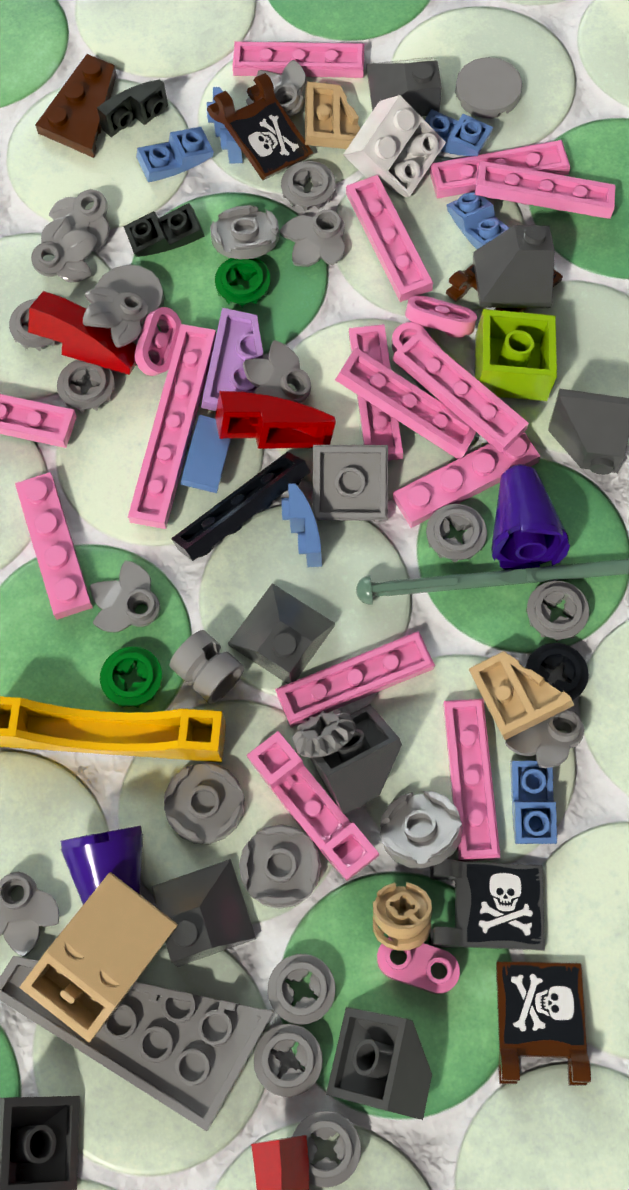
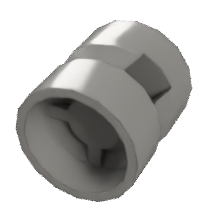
M200 630L191 635L177 649L169 666L185 682L194 681L193 689L208 704H214L222 699L239 681L244 672V666L229 652L220 653V644L205 630Z

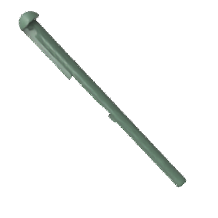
M629 559L392 580L384 583L371 582L370 575L358 582L356 594L361 602L372 605L373 598L379 596L629 574Z

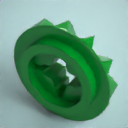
M230 258L220 265L215 274V286L218 296H222L228 305L233 302L239 304L242 308L246 303L253 302L257 304L259 298L267 296L268 288L271 284L270 272L267 266L257 258L242 260ZM237 274L243 280H249L248 289L244 288L241 284H237Z
M125 647L115 651L106 659L100 672V684L106 697L120 707L133 706L139 708L141 704L153 700L158 689L162 687L163 671L157 658L148 650L141 647ZM137 667L138 676L145 682H134L127 691V683L120 675H129Z

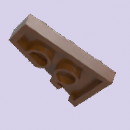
M86 54L35 124L38 134L94 158L97 149V137L102 131L97 107L111 98L117 75L115 65Z

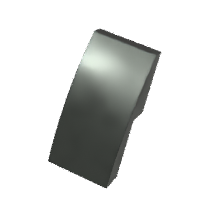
M159 79L136 85L113 96L97 107L102 130L112 138L120 130L128 127L135 118L143 125H146L154 117L162 114L164 109L168 107L164 82Z
M190 203L160 218L153 211L123 226L136 257L166 252L205 237Z

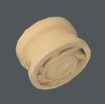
M406 882V886H396L395 883L384 886L377 892L376 900L373 901V932L379 942L388 948L404 951L420 947L428 939L431 932L432 905L426 891L417 885ZM384 933L387 934L390 937V939L385 937Z

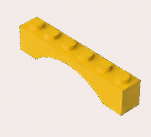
M0 696V747L210 762L223 761L226 722L222 711L181 708L159 712H105L62 707L25 698Z

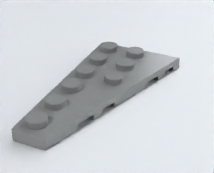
M13 956L0 976V1001L205 1131H208L275 1013L270 1010L136 982L103 1028L89 1043L19 988L38 963L37 960Z

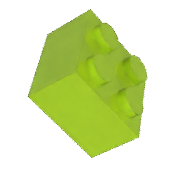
M483 309L475 334V378L497 397L547 401L557 378L556 315Z

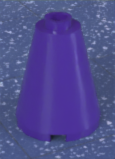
M514 465L506 470L500 478L491 546L492 557L494 561L495 559L499 561L500 567L504 570L540 567V564L551 561L552 566L559 563L567 556L570 548L566 530L537 471L526 465Z
M141 826L60 841L61 852L82 904L88 900L109 872L140 894L143 849Z

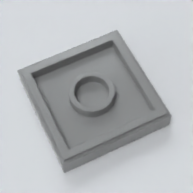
M313 445V514L316 521L388 520V445Z

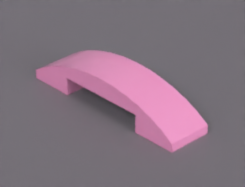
M279 731L246 755L297 824L346 881L350 880L379 856L378 851L355 823H351L345 814L341 812Z

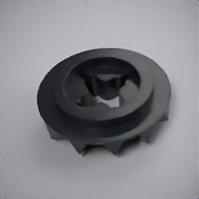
M549 643L540 646L530 655L525 668L533 670L548 683L550 673L545 669L554 670L562 662L565 663L562 677L566 681L558 679L555 684L552 683L551 685L560 692L564 691L570 695L573 701L583 693L588 682V667L584 658L577 650L566 644Z

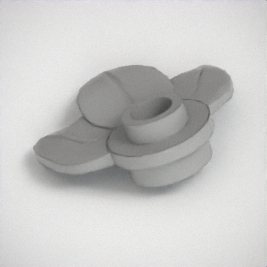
M295 60L290 61L284 68L282 75L259 70L257 76L266 73L270 77L275 97L289 117L296 115L304 104L301 91L306 84V75L301 65ZM250 97L246 99L247 105L254 103Z
M89 189L81 192L77 197H65L57 201L49 212V216L53 220L66 217L69 220L71 231L85 230L95 235L98 240L93 250L95 253L102 249L109 236L110 226L105 219L108 209L107 200L97 190ZM94 201L93 207L89 210H85V207L90 202Z
M321 210L314 217L299 215L288 221L280 229V235L295 242L292 252V261L295 266L309 267L316 264L321 258L324 262L333 266L344 254L345 244L341 238L344 234V222L333 210Z
M66 217L57 218L46 225L42 231L41 244L36 246L32 252L31 260L33 267L44 276L53 277L58 275L67 282L83 281L92 276L90 268L84 260L95 249L98 242L97 237L85 230L71 231L69 220ZM52 254L55 256L52 261L43 260L45 255Z
M105 287L93 288L85 293V297L91 304L84 313L83 325L111 328V337L116 347L128 345L138 338L141 332L140 322L146 318L148 313V305L140 295L132 292L119 293Z
M276 340L272 342L268 359H248L243 362L247 379L258 387L254 392L256 394L274 396L298 403L303 402L310 394V378L306 372L300 369L298 356L281 342ZM288 383L294 385L296 391L292 390L288 386Z
M124 561L120 570L119 581H103L90 585L92 597L97 606L102 609L95 617L93 624L103 631L120 632L131 625L144 627L153 623L159 616L160 603L157 596L151 592V578L141 566L134 562ZM141 604L148 606L145 613H135L137 606Z
M564 710L507 739L505 744L510 750L519 755H536L540 768H551L562 764L568 758L570 748L577 746L582 741L584 726L574 712ZM559 730H565L568 733H562Z
M13 872L0 880V935L4 936L5 941L14 952L24 957L37 944L40 936V926L48 927L59 923V909L55 899L50 894L38 890L35 881L30 876L22 872ZM19 886L23 887V897L19 901H13L11 898L13 889Z

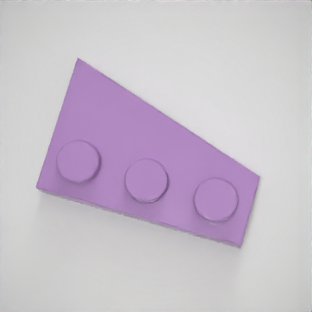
M222 308L201 408L216 411L219 391L254 393L258 388L247 379L243 368L245 360L263 359L257 315Z

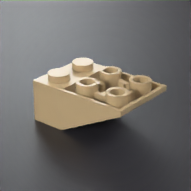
M109 872L46 950L19 988L90 1043L109 1020L178 924Z

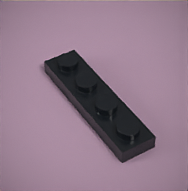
M287 451L172 537L171 540L177 549L192 561L207 555L216 543L227 535L239 531L243 523L256 513L268 509L273 500L285 491H288V484L296 483L298 486L301 479L311 472L305 460Z

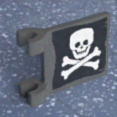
M446 859L440 864L430 866V880L455 881V928L433 927L429 934V945L437 948L465 947L545 950L543 865L462 862Z

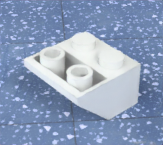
M401 95L379 101L343 155L366 178L378 175L383 186L405 197H410L446 142Z

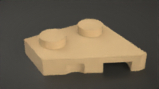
M307 81L305 89V145L347 149L359 132L360 127L358 125L359 117L354 108L347 103V96L340 85Z
M504 651L469 668L504 740L574 706L570 695L564 691L560 692L547 683L542 676L531 669H526L520 665L518 660Z

